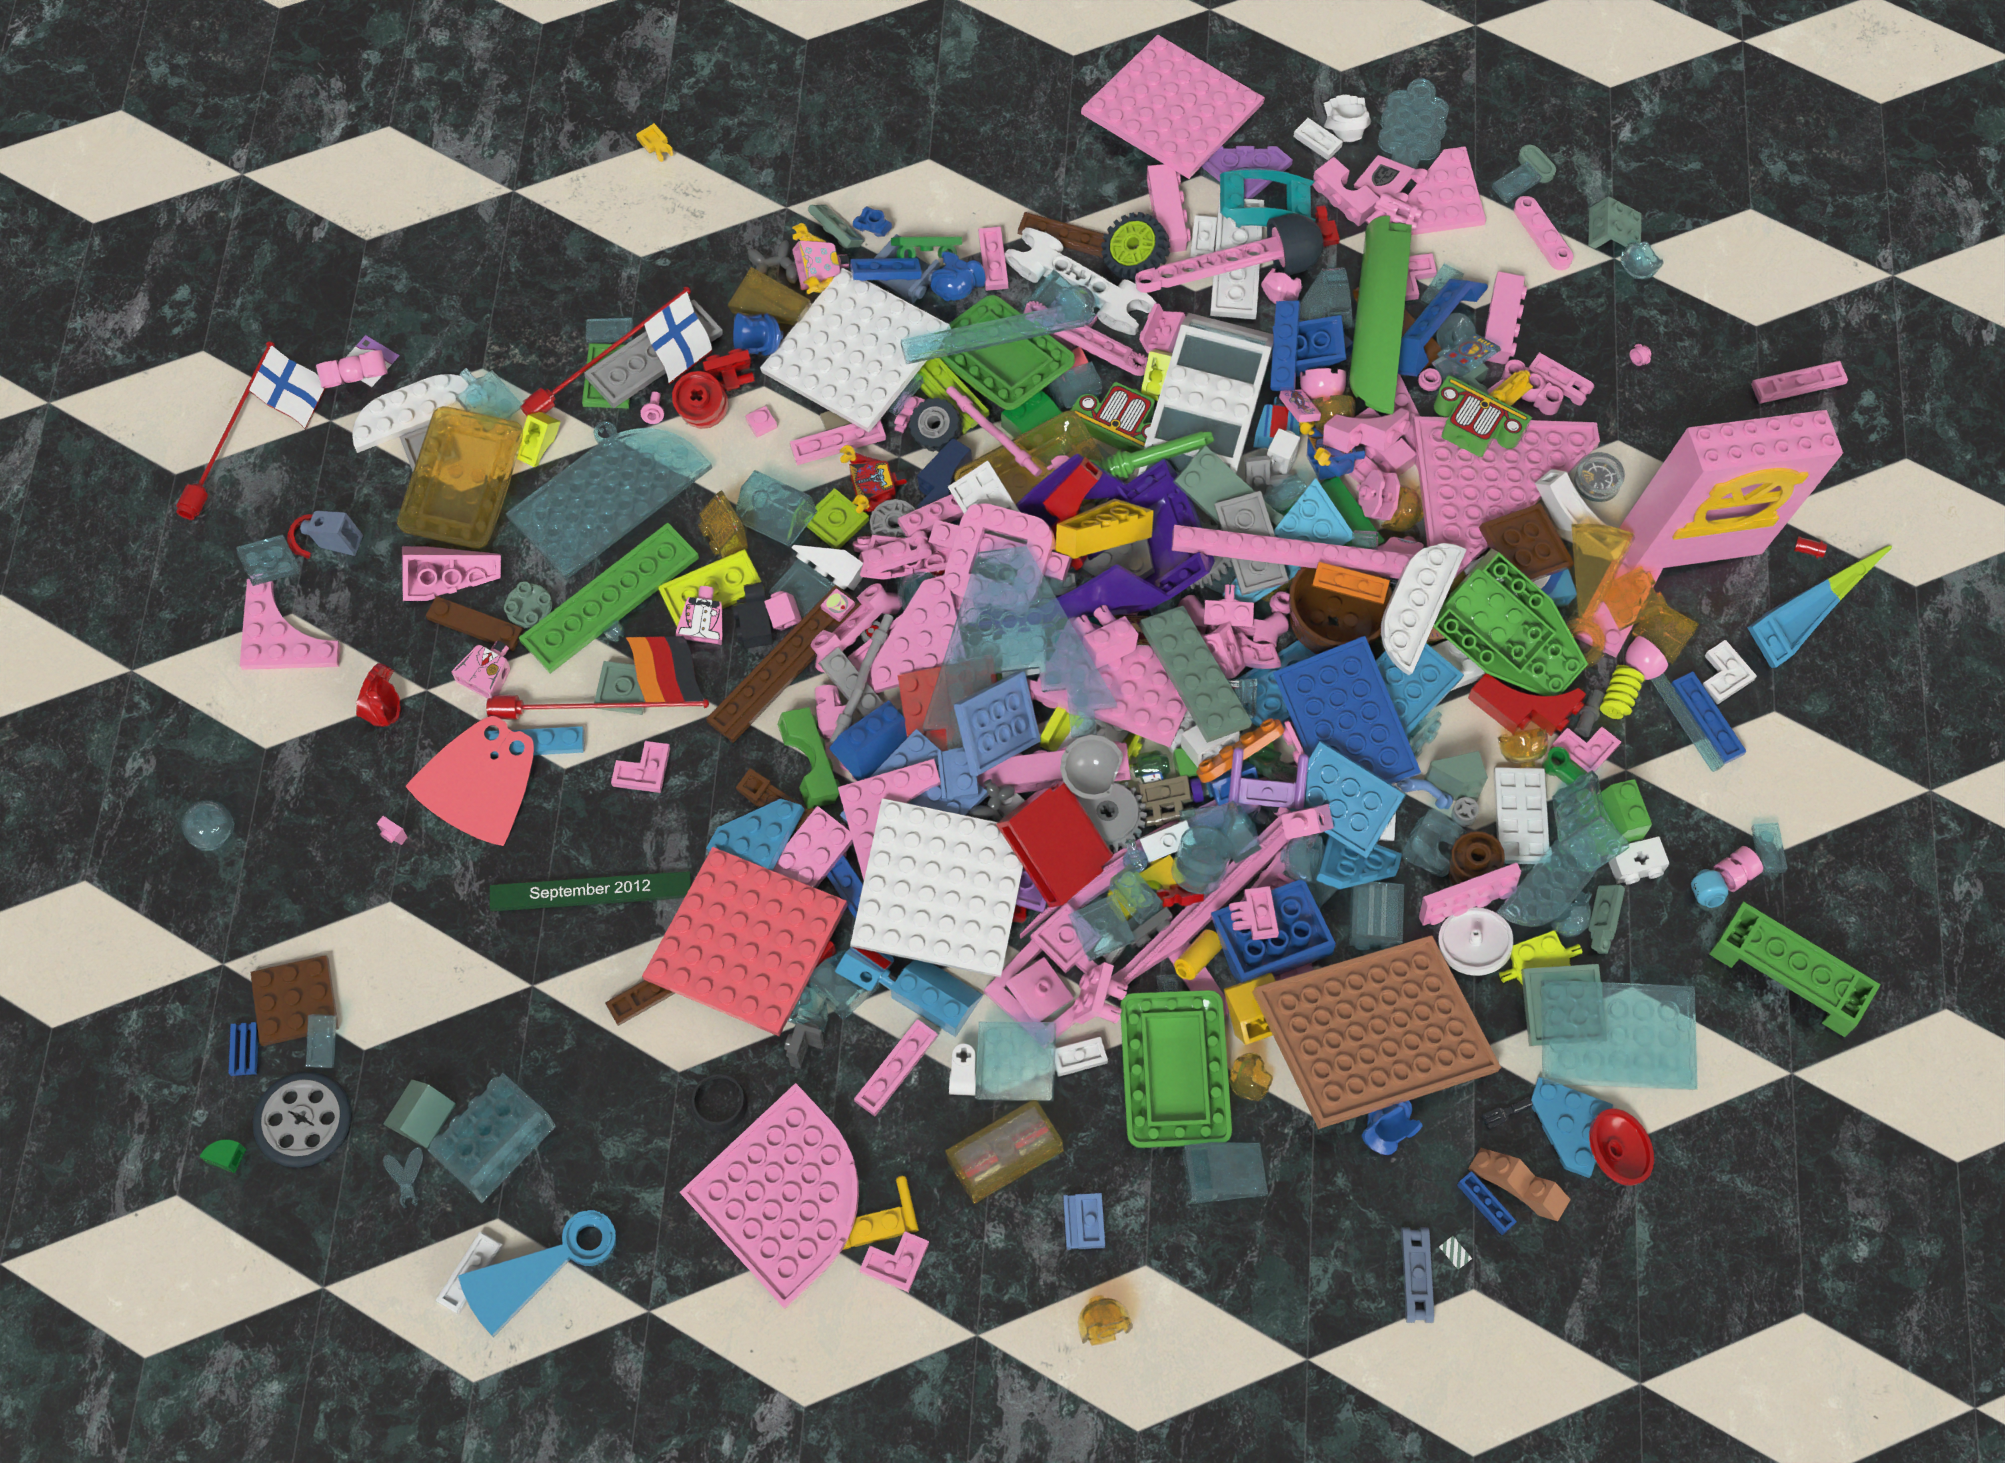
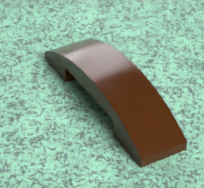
M750 768L736 786L737 791L759 808L779 799L802 805L772 786L768 779ZM802 805L805 810L794 829L795 831H798L814 811V808L807 809Z

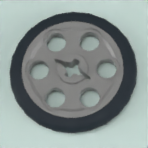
M317 1072L292 1073L276 1081L261 1096L253 1116V1134L256 1143L264 1155L273 1162L283 1166L299 1168L314 1165L333 1154L343 1143L350 1127L351 1105L345 1091L332 1078ZM315 1091H322L323 1099L318 1103H311V1094ZM288 1092H297L298 1096L294 1103L286 1104L284 1102V1097ZM290 1112L294 1113L297 1116H303L305 1114L307 1120L314 1126H311L307 1122H300L298 1125V1120ZM326 1112H333L335 1115L334 1121L329 1125H323L321 1123L322 1116ZM276 1113L282 1114L283 1120L278 1126H271L269 1124L272 1115ZM313 1134L319 1135V1144L315 1147H308L306 1144L308 1137ZM286 1135H292L294 1137L293 1144L288 1148L281 1147V1139Z

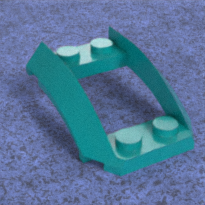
M1237 168L1222 172L1220 174V213L1227 219L1230 217L1234 220L1238 228L1241 226L1267 227L1269 219L1286 214H1300L1315 222L1316 219L1311 218L1310 186L1315 181L1284 171L1267 168ZM1244 179H1264L1287 184V210L1262 207L1244 208Z

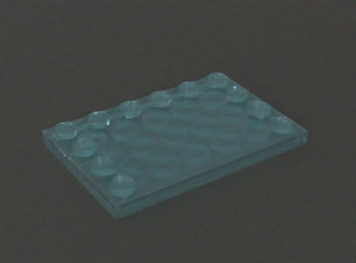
M1559 980L1541 981L1542 1084L1697 1090L1695 986Z

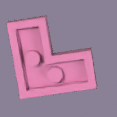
M1432 253L1409 256L1405 301L1419 298L1416 280L1436 277L1437 270Z
M1601 727L1586 743L1567 728L1552 744L1551 749L1554 747L1566 749L1571 760L1590 775H1593L1617 749L1621 741Z
M645 741L640 763L616 760L611 781L612 786L661 793L670 752L669 744Z
M904 1231L895 1255L869 1246L859 1271L862 1274L909 1293L928 1248L929 1241Z

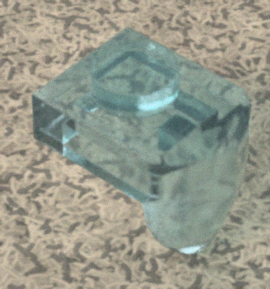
M826 1000L822 1001L816 1014L800 1007L793 1010L788 1022L795 1024V1026L796 1023L802 1025L804 1022L812 1023L824 1032L828 1020Z

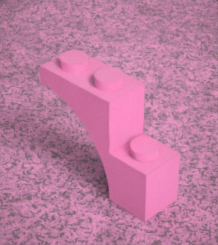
M1401 408L1393 414L1369 419L1350 418L1336 414L1324 424L1323 445L1348 453L1361 443L1384 452L1391 445L1395 444L1403 434L1408 432L1410 428V421H1408L1409 411Z

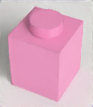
M779 591L770 596L771 599L764 601L775 629L782 631L798 624L802 620L792 594Z

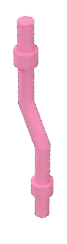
M953 386L946 390V393L957 402V407L963 412H967L983 429L1015 456V461L1022 467L1025 466L1035 477L1042 473V470L1031 460L1032 457L1025 450H1021L1008 436L989 422L973 406V402L967 396H963Z

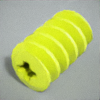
M1626 665L1616 666L1613 678L1609 682L1610 686L1607 688L1606 695L1600 705L1602 713L1612 719H1622L1623 715H1630L1632 713L1630 707L1635 705L1634 699L1638 697L1637 691L1642 687L1640 683L1645 680L1644 675Z

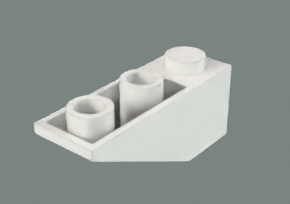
M800 545L792 546V549L798 552L797 558L806 564L811 561L817 565L814 570L824 577L830 574L835 578L833 583L843 590L848 587L854 591L863 578L860 576L863 562L845 550Z

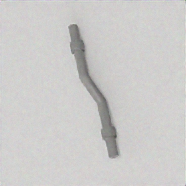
M889 614L884 615L879 628L875 629L871 637L872 643L861 664L854 690L843 713L839 714L835 722L837 726L830 739L832 744L842 732L850 727L853 721L851 717L863 694L872 663L880 646L884 645L888 637L887 631L894 619Z

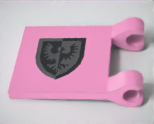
M1378 155L1356 181L1354 188L1360 189L1366 185L1379 198L1383 193L1391 195V198L1393 197L1405 203L1408 195L1400 193V191L1410 179L1424 186L1429 181L1426 178L1428 172L1425 169H1414Z

